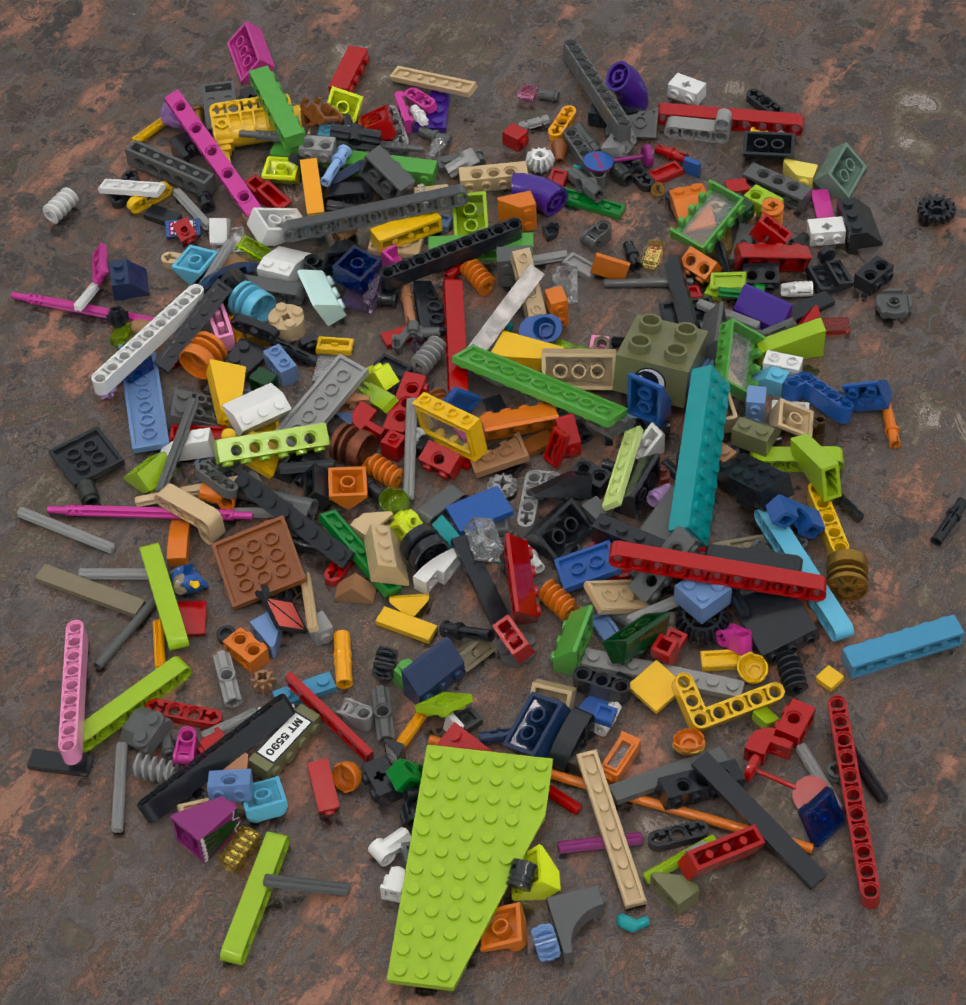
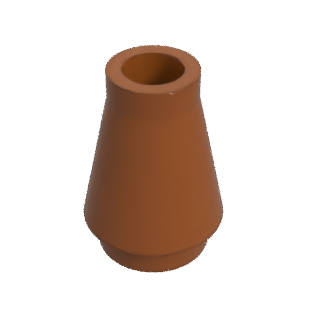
M555 139L551 144L554 162L559 165L565 162L568 147L564 139Z

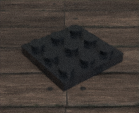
M98 426L48 450L50 457L75 490L81 480L90 479L94 481L125 465L124 459Z

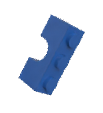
M778 494L766 505L772 524L786 529L793 523L799 535L813 540L826 529L818 510Z

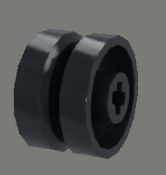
M428 523L414 527L404 536L400 544V553L416 572L436 556L450 550L449 543L433 525Z

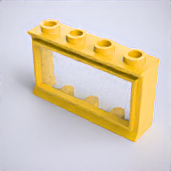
M423 392L412 402V405L415 406L420 428L435 443L445 446L474 462H477L488 451L480 418L426 392Z

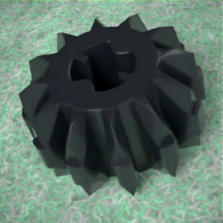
M380 646L378 648L373 663V677L381 680H391L393 678V669H395L398 660V650L388 646Z

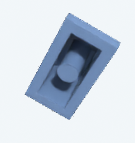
M268 612L250 621L251 632L259 642L267 645L269 655L275 659L277 658L283 634L282 630L275 628Z

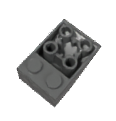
M234 80L202 84L205 122L208 131H212L210 106L214 103L237 100ZM236 106L230 107L229 110L231 112H236L238 108ZM215 109L214 112H216V114H218V113H219V110H218V109Z
M174 388L167 418L168 430H171L172 425H180L188 400L196 398L199 401V405L191 425L225 426L217 423L211 396Z

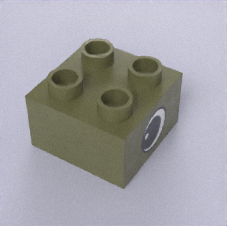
M637 314L616 354L612 390L628 394V374L631 372L662 385L671 398V405L684 408L688 400L687 393L690 386L692 369L701 367L705 360L708 331L698 329L696 325L689 322L677 324L665 321L656 314Z

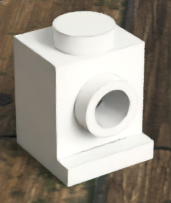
M399 866L391 867L389 874L385 875L383 884L380 886L381 899L400 903L405 876L404 868Z

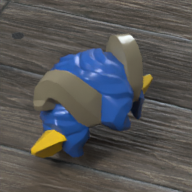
M192 563L175 567L169 573L172 588L176 594H192L202 591L203 588H209L207 581L200 576L197 569H194Z

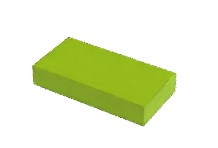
M747 272L711 273L710 291H718V287L742 289L744 284H747Z

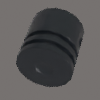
M513 858L508 873L510 876L507 877L509 881H506L505 884L516 890L531 892L530 887L533 885L532 882L534 881L538 866L526 860Z

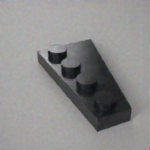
M413 281V292L419 324L424 327L440 326L441 336H445L444 305L440 303L439 296L432 282Z
M240 338L224 362L245 366L246 379L253 369H257L262 365L264 361L263 351L266 348ZM207 384L204 388V394L211 396L209 384Z

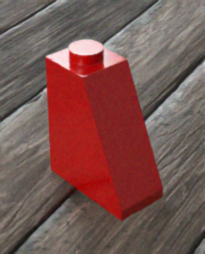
M328 758L308 762L307 772L318 814H324V817L333 816L336 814V811L340 810Z

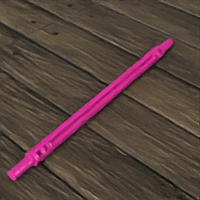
M11 293L12 299L26 301L29 304L106 318L110 309L87 304L80 312L74 310V301L32 293ZM128 312L129 319L127 323H133L135 319L152 321L155 317Z
M97 505L47 507L48 514H65L66 516L181 519L162 507ZM217 509L223 521H234L235 519L253 520L254 517L253 512Z

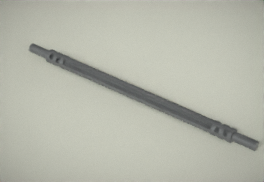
M239 130V137L281 142L276 131ZM336 140L337 147L347 145L350 148L373 150L377 147V145L363 143L359 146H354L347 141ZM381 141L380 143L383 149L390 152L406 153V151L423 153V146L407 145V143Z

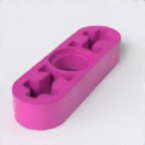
M412 87L404 92L406 101L411 105H418L426 114H431L437 110L438 106L435 99L421 90Z

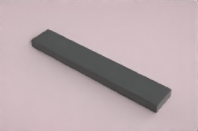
M721 747L708 751L718 763L729 760ZM705 752L608 785L616 805L656 792L658 778L692 770L691 764Z

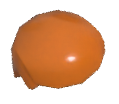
M351 761L337 763L332 771L334 785L343 793L356 790L362 781V772L358 765Z

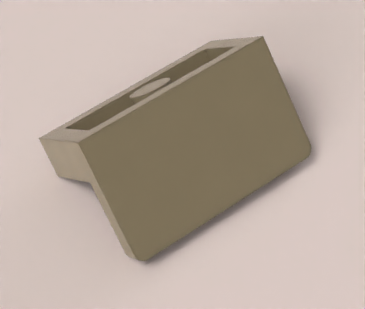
M468 639L456 648L464 661L465 672L470 671L497 650L492 642Z

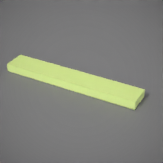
M641 426L629 429L624 433L602 504V508L605 511L622 504L644 431Z

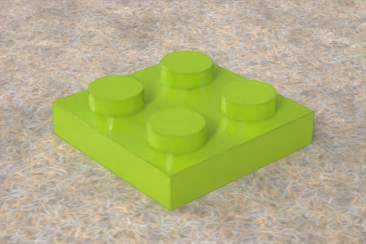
M442 692L416 704L415 709L416 713L425 714V716L439 715V717L443 718L450 716L451 712L455 710L465 709L467 704L473 702L472 694Z

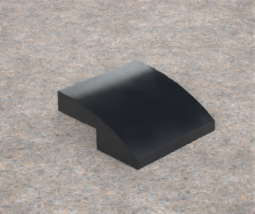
M825 260L822 266H807L805 270L808 278L813 282L817 293L825 290L828 294L854 285L841 260Z

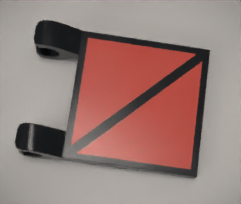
M260 585L262 591L256 590L255 595L262 599L277 630L306 634L308 631L293 603L292 591L285 589V595L279 594V599L270 598L269 587Z

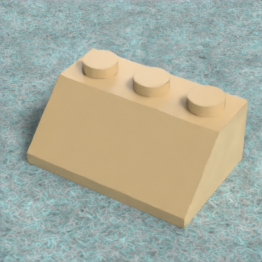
M370 524L364 538L371 582L409 586L405 558L400 553L401 541L389 526Z

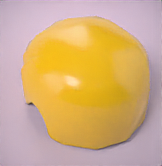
M753 652L741 655L737 661V672L743 681L749 684H758L766 679L769 666L762 655H757Z

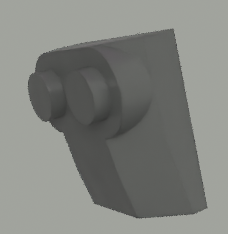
M143 706L135 710L122 727L120 741L126 742L127 745L146 755L149 754L151 757L174 722L165 717L161 712L153 711Z

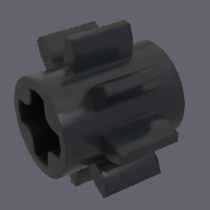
M121 306L110 308L106 315L107 323H110L114 328L125 326L129 319L128 311H125Z
M417 801L405 802L402 805L403 809H399L403 824L407 822L408 826L413 827Z

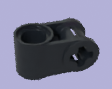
M309 254L304 257V270H321L326 276L337 274L336 267L323 269L321 266L324 259L317 255Z
M381 287L378 293V306L391 305L393 308H396L400 287L391 290H385Z

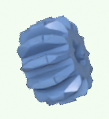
M547 923L532 928L531 934L539 960L541 962H549L560 957L561 952L553 926Z

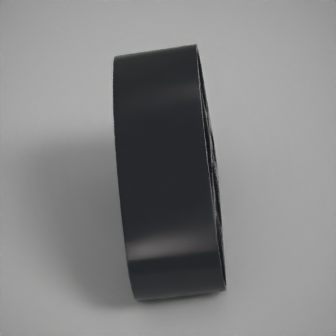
M576 706L571 710L548 758L553 759L552 768L564 773L570 771L577 761L576 754L583 752L594 735L595 715Z

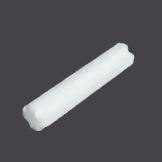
M92 282L74 303L75 311L81 312L98 292L99 285Z

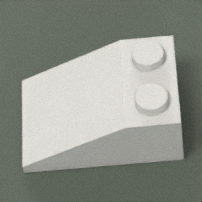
M253 208L247 221V226L260 246H276L287 242L283 238L282 224L287 220L301 218L302 215L297 208Z
M279 246L263 257L257 267V274L259 277L297 282L299 278L297 271L300 269L304 270V257L311 253Z

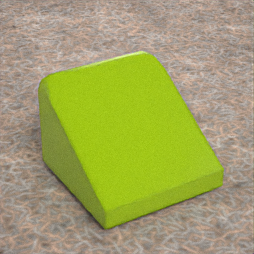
M768 707L752 712V720L760 728H773L775 722L781 720Z

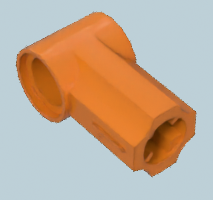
M203 483L198 495L199 500L216 504L221 509H233L237 497L226 499Z

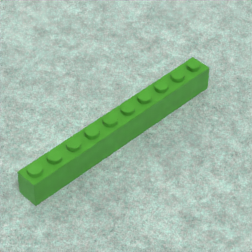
M274 142L270 156L289 157L292 152L299 155V146L285 150L282 142ZM352 150L351 156L346 159L345 166L340 167L338 172L361 159L364 160L365 155L369 152ZM390 155L395 161L400 163L407 173L412 175L415 185L433 186L438 175V163L436 160ZM317 162L318 165L324 168H328L331 164ZM357 172V173H355V174H353V175L351 176V177H359V178H362V177L359 175V172Z

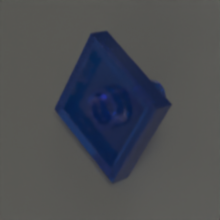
M827 786L807 804H803L798 812L808 838L815 847H819L846 821L833 789Z

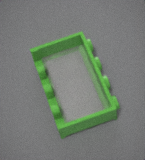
M711 179L708 181L709 190L706 193L702 191L699 193V202L696 206L693 204L689 205L687 217H679L677 221L678 228L676 230L672 227L669 228L670 239H674L688 248L691 246L705 255L713 251L715 244L723 239L727 229L734 225L736 218L742 215L746 208L744 197Z
M731 318L720 324L715 368L729 382L731 387L730 394L743 401L746 405L748 385L759 386V382L754 379L751 380V376L758 373L761 369L759 365L753 364V360L762 355V350L754 349L755 344L765 340V336Z

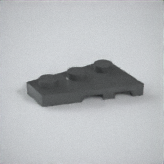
M659 107L627 115L632 123L631 128L636 139L656 140ZM606 126V138H608L612 132Z

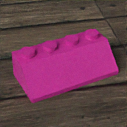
M245 21L227 42L241 83L250 82V70L267 65L270 71H273L275 68L261 28Z

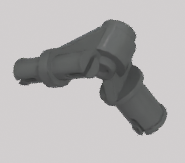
M416 320L409 321L400 335L396 334L395 337V334H393L391 337L393 341L391 345L395 350V355L398 356V352L399 356L403 354L402 346L409 337H419L422 340L431 336L440 338V326L424 327Z

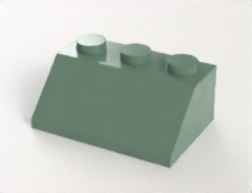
M845 142L831 149L813 181L820 189H828L830 195L850 198L867 166L849 144Z

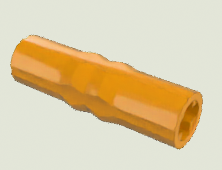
M338 630L333 635L336 686L341 689H348L353 685L350 632Z

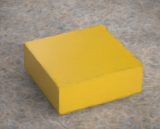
M828 665L815 677V681L829 692H832L844 681V676Z

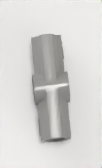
M225 650L218 651L213 656L225 707L231 709L238 708L242 704V698L231 654Z

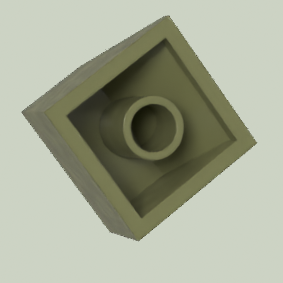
M740 416L732 428L731 445L766 457L780 435L781 429L749 417Z

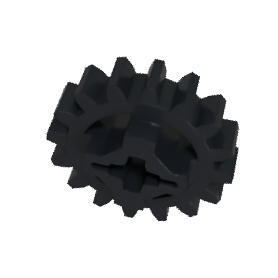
M929 194L928 198L923 197V200L919 201L918 217H923V222L928 220V224L933 222L936 226L938 223L945 225V221L950 223L951 219H954L956 212L955 202H950L951 198L945 199V195L939 197L936 194L933 197Z

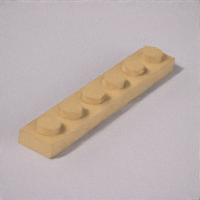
M397 66L389 76L393 82L468 98L478 88L477 83L474 81Z

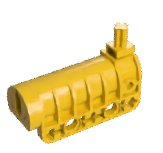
M286 94L287 99H288V104H291V99H290L289 95ZM258 97L219 102L210 106L209 112L213 139L230 163L232 151H235L234 147L271 142L239 137V130L275 131ZM300 105L292 106L294 116H298L300 127H302ZM236 106L238 110L231 112L229 108ZM215 109H218V110H219V113H218V114H216V112H214Z

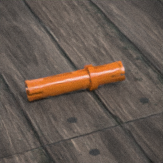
M890 401L889 409H882L881 412L885 424L884 432L888 438L889 447L896 449L901 446L900 430L896 424Z

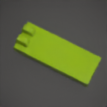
M364 381L362 384L365 388L363 389L361 386L357 388L360 392L359 394L369 396L372 406L386 414L399 401L393 394L371 382Z

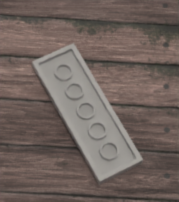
M339 353L275 430L325 422L327 425L368 376V369ZM309 436L304 437L306 443H312V439ZM286 439L287 445L294 447V442L291 439Z

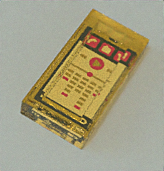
M653 239L648 240L640 261L642 267L658 269L666 242Z

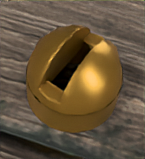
M655 182L651 187V193L657 197L663 195L665 191V186L661 182ZM657 185H660V192L657 193Z

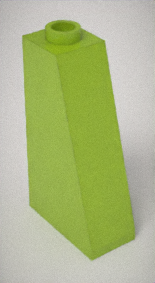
M817 318L765 337V340L757 343L754 348L762 350V355L756 358L759 366H763L767 350L803 357V359L824 356L826 329L822 319Z
M808 433L790 438L792 456L821 499L826 502L841 497L839 463Z

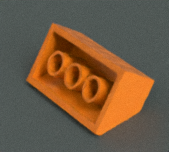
M545 401L539 402L535 406L522 405L514 410L505 408L498 413L485 412L482 416H479L486 442L514 437L513 434L518 431L520 435L540 432L544 429L551 430L555 427V418L559 417L555 407Z

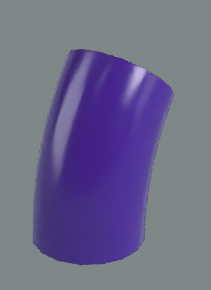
M625 61L614 63L607 72L606 85L614 92L620 105L642 108V111L648 107L649 100L647 88L641 75Z
M513 173L512 194L531 190L536 202V209L547 216L558 213L567 202L568 191L552 180L526 173Z

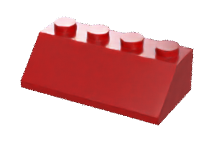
M741 242L734 249L735 270H742L743 263H779V271L805 272L812 259L808 246L799 243L784 245L783 243L768 245L766 243L749 244L748 242Z

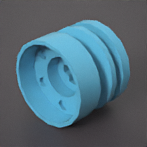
M243 281L238 284L228 300V309L232 314L240 313L260 321H265V323L268 321L270 311L276 305L275 297L272 294L261 289L251 281Z

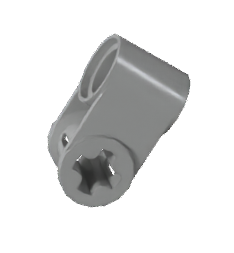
M344 698L343 705L335 712L346 725L361 731H370L375 726L372 708L352 698Z

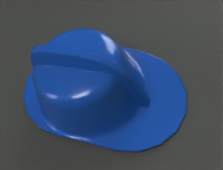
M553 314L528 317L519 326L520 335L547 343L556 340L562 332L561 320Z

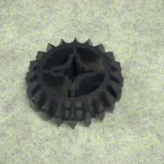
M679 606L678 612L675 615V626L679 631L688 634L690 644L696 641L698 645L704 642L707 646L709 641L715 644L716 631L724 630L728 627L729 614L725 607L706 622L700 624ZM688 618L692 619L691 623L688 622Z

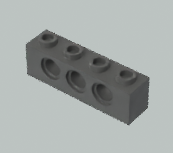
M754 162L742 174V178L746 179L747 185L750 184L751 188L758 185L784 199L785 206L801 212L811 201L812 187Z
M677 526L660 548L675 550L680 545L683 552L696 554L701 542L684 527ZM640 572L628 588L645 603L651 604L660 598V592L664 587H668L674 578ZM655 576L657 584L652 587L650 579Z

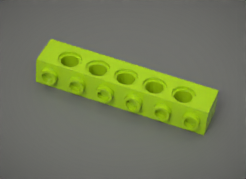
M325 422L218 439L212 445L216 465H222L223 468L234 466V463L241 462L242 465L249 464L255 459H259L262 462L268 461L274 456H278V459L286 458L292 453H296V456L307 454V451L314 450L315 453L323 452L330 445V440ZM309 436L312 439V444L306 443L304 437ZM286 439H291L294 442V447L288 446ZM268 442H273L276 445V450H271L268 447ZM255 445L258 452H251L249 446ZM231 448H237L239 456L233 455Z

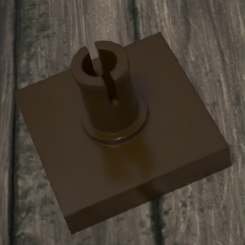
M823 415L813 417L812 438L820 446H836L840 423L835 420L826 419Z

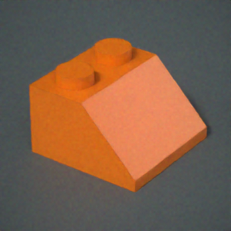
M531 190L497 197L498 223L510 218H519L522 221V233L537 230L536 202Z

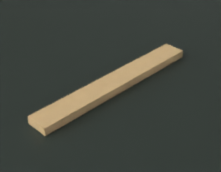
M597 749L576 754L624 907L629 909L644 905L647 901Z

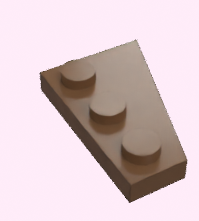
M519 431L513 434L514 438L509 441L504 440L500 442V446L494 450H488L477 462L470 461L476 478L530 461Z

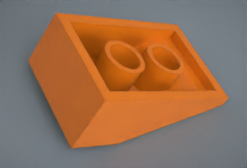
M695 183L691 186L677 187L669 190L671 209L676 221H678L680 216L683 218L687 217L689 205L693 204L696 206L699 202L698 195L701 191L706 193L703 183ZM710 202L684 234L716 227Z

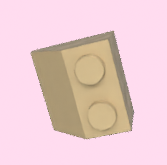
M537 679L532 682L531 692L533 691L564 702L572 710L577 688Z

